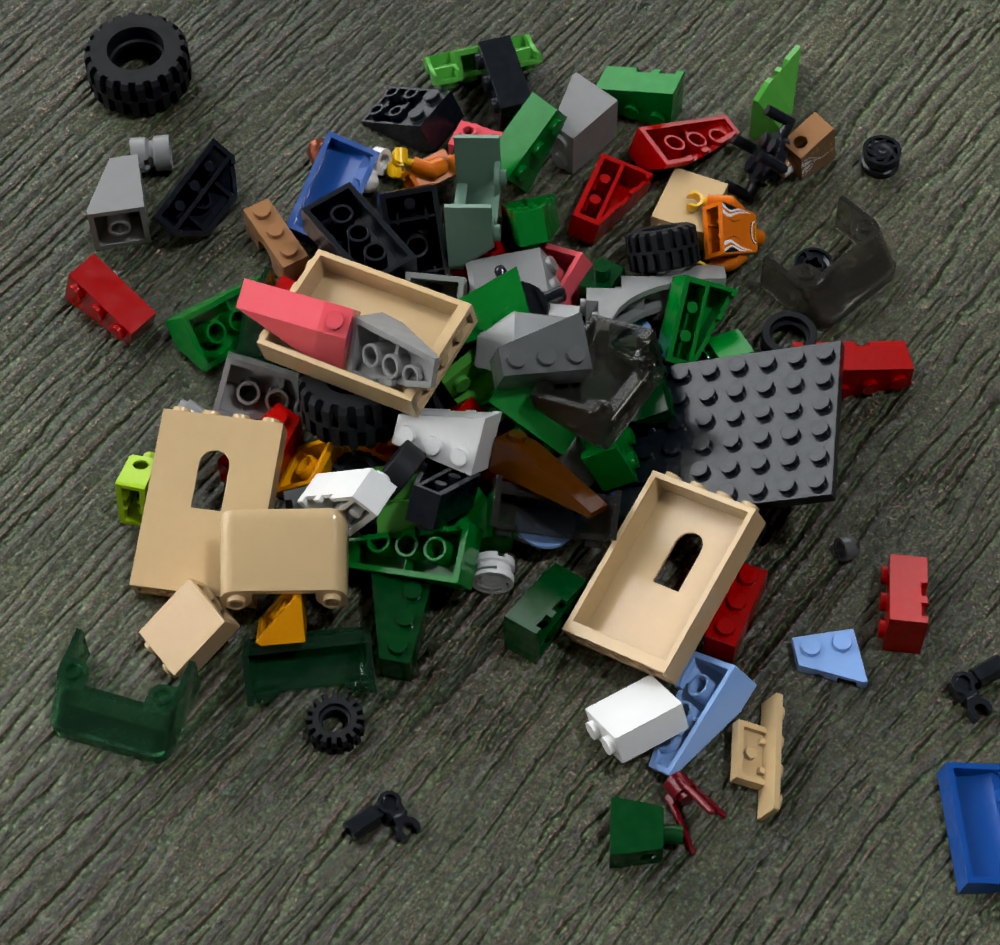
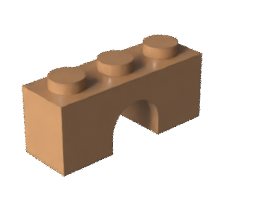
M267 198L243 209L247 233L259 250L264 247L266 248L272 262V269L280 279L283 275L298 281L309 261V256L271 201Z

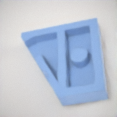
M854 629L792 637L791 646L798 671L811 675L819 674L833 681L841 678L856 682V687H867L868 681Z

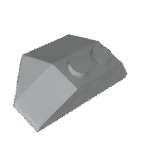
M513 311L488 330L477 335L473 365L491 371L490 359L498 347L567 317ZM587 338L593 367L596 349ZM592 371L589 373L586 379L592 378Z

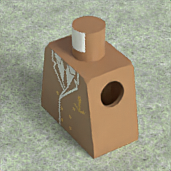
M816 112L810 115L788 136L790 145L786 143L784 149L789 152L785 162L788 166V171L785 174L779 173L778 175L786 178L793 172L800 179H806L835 159L834 128Z

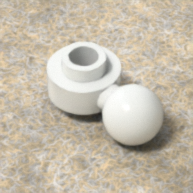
M378 146L373 148V150L380 152V155L363 193L374 192L379 185L378 175L385 176L387 174V162H392V153L389 149Z

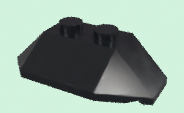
M212 138L188 165L156 207L152 219L175 237H209L238 197L234 167L235 156L217 140Z

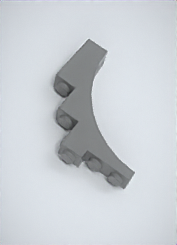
M691 265L680 269L657 272L655 275L621 276V286H615V288H586V298H580V312L582 316H585V327H592V343H597L598 355H610L612 340L630 324L646 316L665 311L673 277L689 275L726 286L725 266Z

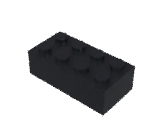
M351 182L301 208L303 229L320 250L404 280L406 272L418 273L417 256Z

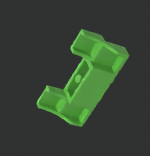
M530 34L511 37L523 72L536 69L535 64L541 63L543 60L541 52L534 46ZM478 45L422 57L425 73L430 74L432 85L440 86L441 90L457 87L456 82L458 81L466 83L478 80V75L482 74L481 70H477L474 61V54L478 53Z

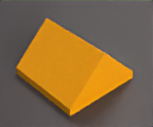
M321 440L298 446L278 484L276 495L284 499L283 491L308 486L316 474L331 472L334 462L338 464L337 459L340 457L339 447L333 446L332 442L324 443Z
M281 594L258 620L257 644L266 646L303 643L306 641L307 611L305 594Z

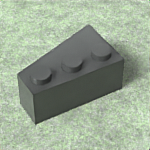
M582 313L574 314L498 347L490 359L495 390L582 383L593 369Z

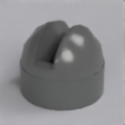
M853 536L836 538L834 550L837 558L845 562L858 556L860 548H857L855 543L859 541Z

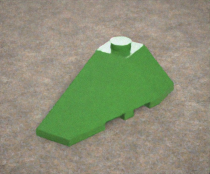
M794 46L784 58L782 66H777L774 70L773 78L768 77L753 99L749 137L759 140L764 132L771 134L775 131L778 132L781 128V123L764 115V110L769 104L792 116L801 46Z

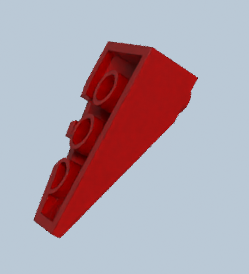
M726 114L638 127L627 153L639 168L646 171L686 166L730 142L733 135H739L740 131Z

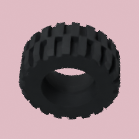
M135 12L128 13V16L124 17L119 15L113 17V21L109 23L107 21L99 27L100 30H95L90 36V40L85 46L84 62L91 91L94 92L95 98L112 111L117 109L119 114L127 115V113H132L133 116H142V113L155 114L161 108L163 110L169 108L171 102L174 101L176 103L183 96L182 92L185 93L190 85L189 81L192 79L188 43L183 32L178 29V26L170 20L167 22L166 18L156 15L154 17L151 13L143 12L142 15H136ZM139 58H149L157 61L149 67L138 70L120 68L124 63Z
M299 373L298 393L301 419L306 429L312 435H317L319 440L324 443L332 442L333 446L340 448L342 446H349L350 449H358V446L374 447L376 443L382 442L384 444L392 439L398 414L404 412L360 395H351L355 393Z

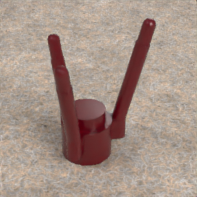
M678 771L672 774L663 784V788L668 793L663 799L670 807L677 825H683V840L690 855H695V848L677 803L685 806L695 800L709 815H713L716 812L721 818H726L727 814L703 793L683 771Z

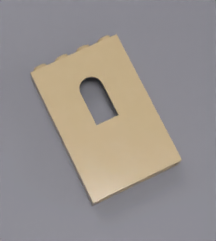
M318 249L313 258L307 262L304 272L298 281L293 283L290 291L355 309L361 312L360 315L383 312L403 322L440 357L436 387L418 388L401 385H382L348 372L349 355L343 370L301 354L266 328L261 331L257 344L266 360L418 418L474 329L478 319L472 304Z
M174 406L173 409L163 408L129 583L135 593L172 597L185 581L191 578L205 583L220 601L221 515L228 510L274 509L287 438V430L284 423H280V420L265 417L262 421L253 420L244 414H233L232 417L221 416L219 412L213 410H203V413L191 412L189 408ZM217 451L225 454L229 460V471L221 511L192 508L201 459L209 452ZM252 594L251 603L245 607L256 608L259 594Z
M653 470L562 630L574 642L676 685L766 524L759 513L760 509L749 501L743 500L742 503L734 501L731 496L722 491L710 492L698 482L691 481L690 484L686 483L672 472L666 471L663 474ZM696 534L701 537L703 547L679 591L677 592L655 583L654 581L677 541L684 535Z

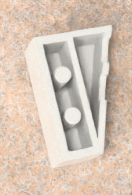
M424 408L418 418L401 413L398 414L392 443L401 446L406 440H409L425 452L427 458L472 476L487 469L489 466L502 412L450 411V409Z
M373 468L319 473L314 476L297 502L304 508H334L342 510L347 515L348 537H350L378 516L397 486L391 482L385 473Z

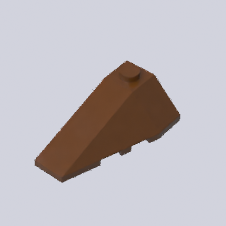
M510 430L495 437L488 471L588 518H592L607 510L608 504L538 441L527 437L524 432L519 430Z

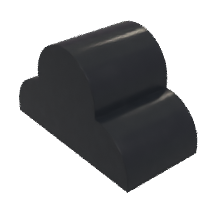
M436 183L378 193V214L417 256L418 273L451 276Z

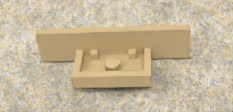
M775 693L761 704L760 725L741 719L732 724L730 782L758 790L757 820L762 822L777 813L782 805V795L780 794L781 777L783 775L781 754L784 745L782 721L785 716V708L783 707V694Z

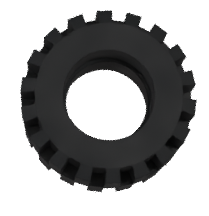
M689 222L645 227L631 231L624 236L629 269L634 273L646 274L670 271L694 265L701 260L696 225Z

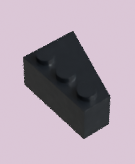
M510 35L478 42V53L474 54L476 68L481 70L483 88L489 98L497 131L501 132L505 131L531 94Z
M426 457L421 471L418 473L413 484L405 520L415 523V526L421 530L433 531L469 511L474 506L482 474L476 473L470 476Z

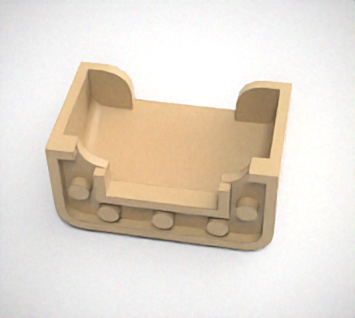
M334 508L228 510L221 515V608L243 609L251 603L252 594L315 593L317 602L326 608L333 609L340 606H348L349 539L347 515L345 512Z

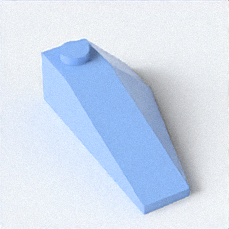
M694 651L677 684L674 686L678 689L676 698L683 704L689 729L655 746L648 766L669 777L680 771L742 711L757 684L737 666Z

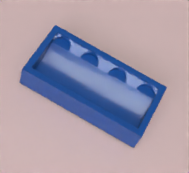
M328 130L287 222V226L297 240L317 246L303 229L301 208L348 182H351L362 195L380 152Z
M946 762L937 772V779L958 894L1000 892V764Z

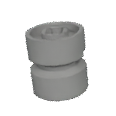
M169 134L154 135L152 140H148L146 136L130 138V155L138 154L141 173H148L151 168H155L157 172L173 170Z

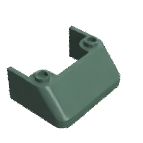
M454 134L453 136L457 180L454 204H444L449 269H463L466 267L465 263L478 259L493 249L495 242L501 241V225L497 223L501 187L507 186V169H502L500 135Z

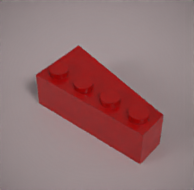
M855 341L843 342L845 350L842 399L853 395H869L877 391L899 390L911 386L914 367L905 341H869L865 346H858ZM792 342V347L804 346L803 342Z

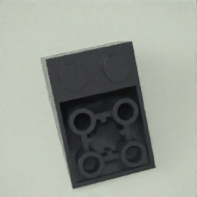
M392 86L385 91L384 96L377 104L369 109V113L361 122L363 125L413 150L434 152L462 120L464 115L451 90Z

